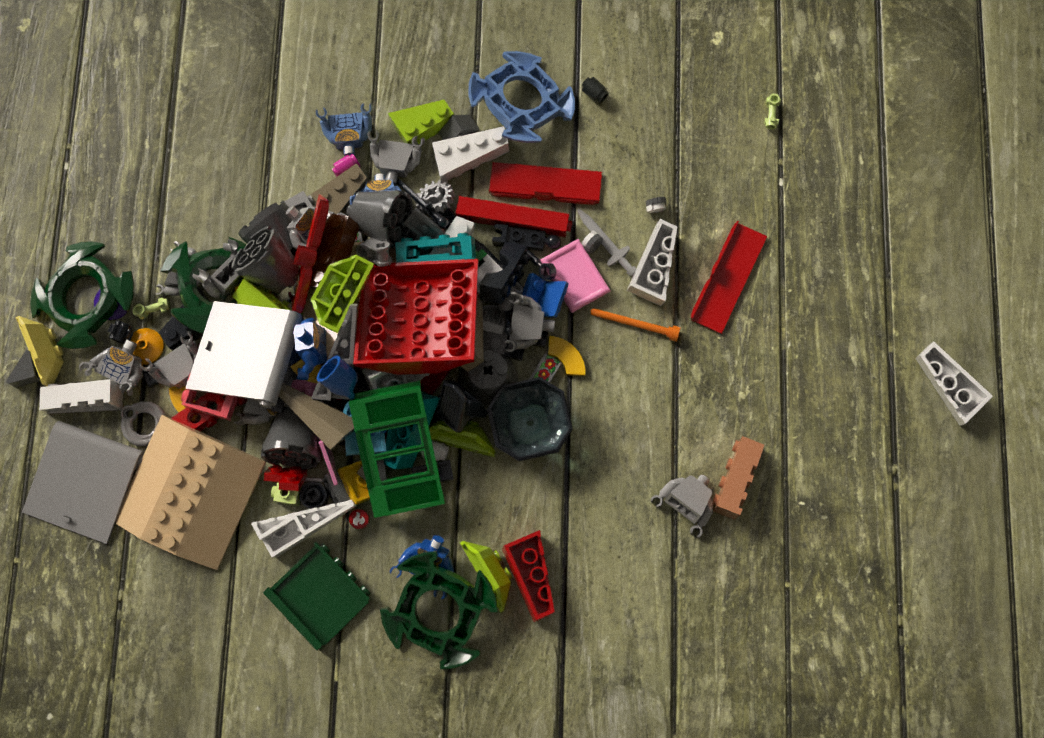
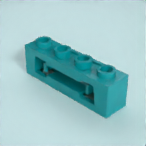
M469 233L457 234L458 237L439 235L438 239L424 236L416 241H413L412 238H403L401 242H395L396 263L476 259L475 238L469 236ZM452 247V253H462L463 255L444 253L420 256V251L411 249L420 248L427 250Z

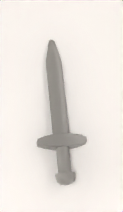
M578 209L577 212L583 223L590 231H596L603 238L601 244L612 255L607 265L610 267L619 262L627 271L626 274L633 276L636 267L632 266L625 258L630 251V247L626 246L619 250L595 221Z

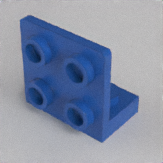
M529 273L521 295L531 297L541 305L544 317L556 318L560 312L569 283L566 281H545L536 274Z

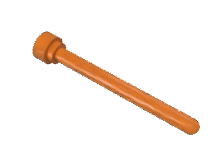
M595 308L590 312L592 316L666 335L667 338H670L669 340L675 342L678 340L681 328L674 325L667 328Z

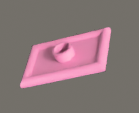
M579 239L540 260L542 264L552 263L556 267V276L552 281H566L569 283L564 301L571 313L611 292ZM546 267V272L549 275V268Z

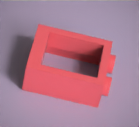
M184 390L181 397L184 407L231 421L239 397L226 395L221 412L193 404L197 391Z

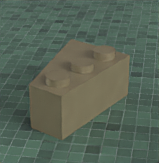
M355 164L310 195L315 204H317L319 194L324 196L329 201V211L335 214L344 213L347 215L350 196L356 195L362 188H365L368 179L360 167Z

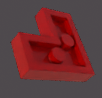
M273 465L268 467L264 473V481L279 482V490L299 491L307 477V469H301V467L297 466L282 468L280 465Z

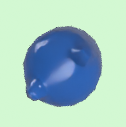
M332 357L318 372L317 381L335 395L354 399L353 390L358 381L356 371L341 357Z

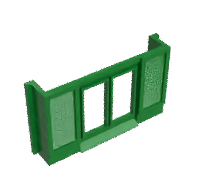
M420 380L354 393V399H350L348 403L374 518L445 504V495L441 486ZM418 424L422 444L375 454L370 433ZM424 451L428 471L381 481L376 460Z

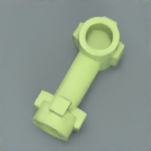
M775 93L766 99L769 113L768 118L764 120V124H766L767 129H776L779 124V119H776V108L780 105L781 99Z
M159 298L158 303L145 307L141 303L136 304L132 311L135 316L142 320L147 318L151 312L161 310L162 313L167 312L170 309V303L167 298Z

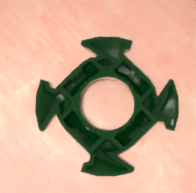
M229 237L230 240L238 242L237 251H239L240 248L244 250L247 244L237 239ZM185 241L173 249L165 259L161 272L168 274L172 271L176 273L181 301L185 307L171 309V314L187 328L204 334L213 303L200 295L197 289V280L193 278V274L199 276L200 271L198 268L204 271L218 269L230 257L231 252L219 248L200 251L188 257V243ZM234 299L228 303L237 304L238 301Z
M88 241L67 246L66 252L70 256L53 274L46 288H44L40 279H35L30 302L32 318L40 316L41 311H44L59 327L68 332L57 343L59 347L83 349L97 345V340L92 336L91 332L95 333L114 314L119 306L117 301L125 311L128 312L130 310L134 297L132 271L122 272L121 276L118 277L105 263L92 257L105 247L103 243ZM82 277H94L101 289L98 303L85 314H72L66 304V295L70 286Z
M437 551L422 552L409 557L397 566L398 570L411 572L414 575L404 586L396 609L393 611L390 607L380 609L383 627L387 637L396 649L401 648L405 633L406 638L412 643L440 656L443 654V659L440 661V669H450L465 665L481 653L480 650L465 646V644L472 636L483 609L487 608L490 612H498L496 595L491 583L481 570L477 573L474 587L465 578L437 565L435 561L439 557ZM441 590L450 594L455 599L459 607V620L455 627L445 632H436L422 624L417 614V603L425 592Z

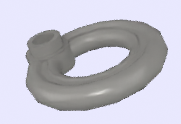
M144 401L123 407L121 410V430L124 437L136 446L147 447L161 415L166 416L165 412L159 405ZM129 411H133L132 417H128ZM149 413L154 417L156 422L155 428L150 434L140 435L134 431L133 421L138 417V414Z

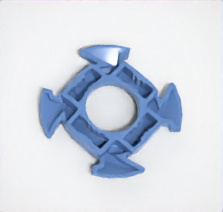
M519 51L503 52V58L509 63L502 65L487 75L485 80L481 79L479 74L472 72L468 86L470 104L472 107H475L484 99L488 109L506 128L502 133V137L525 143L541 142L542 138L531 130L542 127L557 116L563 117L564 121L572 120L575 110V97L572 87L568 86L559 95V88L556 83L539 67L542 59L539 56ZM514 80L529 82L539 90L542 102L538 107L530 110L516 108L506 100L503 87Z

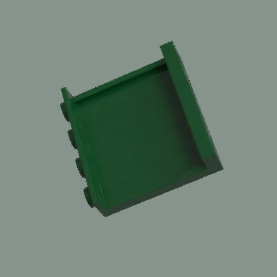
M315 541L313 543L315 546L272 587H268L263 594L316 651H321L372 599L369 597L371 592L364 585L360 587L356 583L357 577L351 571L347 573L342 568L344 564L337 557L334 559L329 554L331 550L324 543L320 545Z

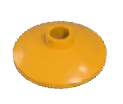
M142 328L133 332L130 341L137 344L133 354L142 359V365L150 364L145 360L146 358L150 359L152 363L158 360L164 350V341L161 335L150 328ZM145 342V346L141 348L140 344Z

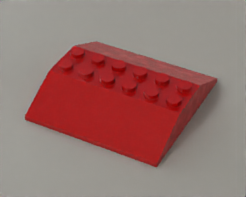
M478 259L391 263L388 266H377L374 264L359 299L353 365L396 375L440 373L474 362Z

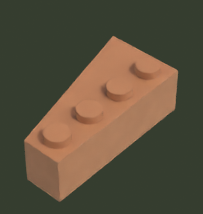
M744 436L739 441H735L732 451L735 453L732 459H728L725 469L728 470L726 477L722 476L718 485L721 490L719 495L715 494L713 498L714 512L733 520L741 515L742 508L740 506L742 507L748 495L746 489L752 483L754 477L753 470H756L764 444Z

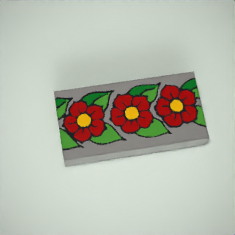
M545 353L530 379L541 377L551 382L562 363Z

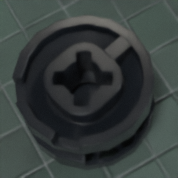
M315 481L308 482L301 488L299 499L308 509L319 508L327 505L329 493L321 483Z

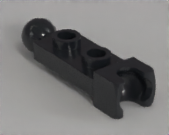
M504 224L494 225L495 232L502 234L500 237L492 238L494 246L503 247L505 242L525 245L527 249L543 251L544 245H547L550 249H557L561 245V240L557 235L545 237L546 231L510 227Z

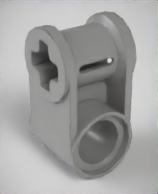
M370 238L356 247L358 256L377 266H388L392 263V257L389 255L390 244L387 241Z

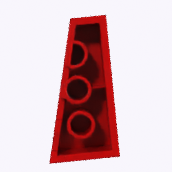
M539 530L510 542L502 548L533 622L546 618L555 612L541 541V532Z

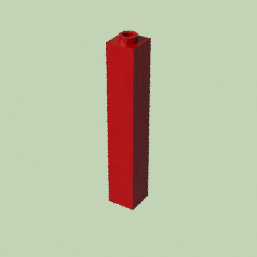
M459 196L456 208V216L474 223L492 226L504 224L510 227L546 231L547 235H557L565 238L567 232H571L572 227L569 214L463 196Z

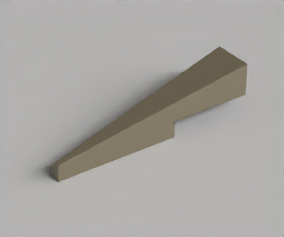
M284 383L282 384L279 397L330 450L336 448L355 430L352 417L316 399H312V397Z

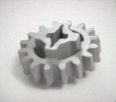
M441 180L437 183L432 181L431 185L426 183L424 189H419L421 193H416L426 203L431 202L437 212L441 211L444 213L445 208H450L449 203H454L453 198L455 194L447 181L443 183ZM415 201L417 208L426 214L427 211Z

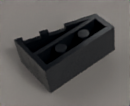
M198 286L197 289L200 295L209 301L205 293ZM174 316L159 331L166 345L172 351L184 344L180 339L181 334L185 340L190 339L188 331L191 332L193 335L192 341L203 336V334L192 331L181 324Z

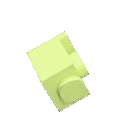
M277 482V485L272 487L271 497H274L273 501L276 503L299 506L301 488L299 491L288 490V494L282 496L283 490H279V482Z

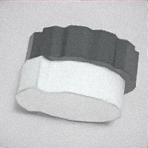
M656 197L647 200V213L665 210L666 197Z
M593 230L584 238L582 245L591 254L599 248L603 238Z

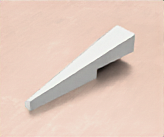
M351 499L285 516L256 521L251 524L259 539L264 542L271 557L277 558L354 508L356 504Z

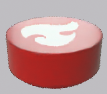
M356 509L350 514L349 523L355 529H364L369 524V515L362 509Z

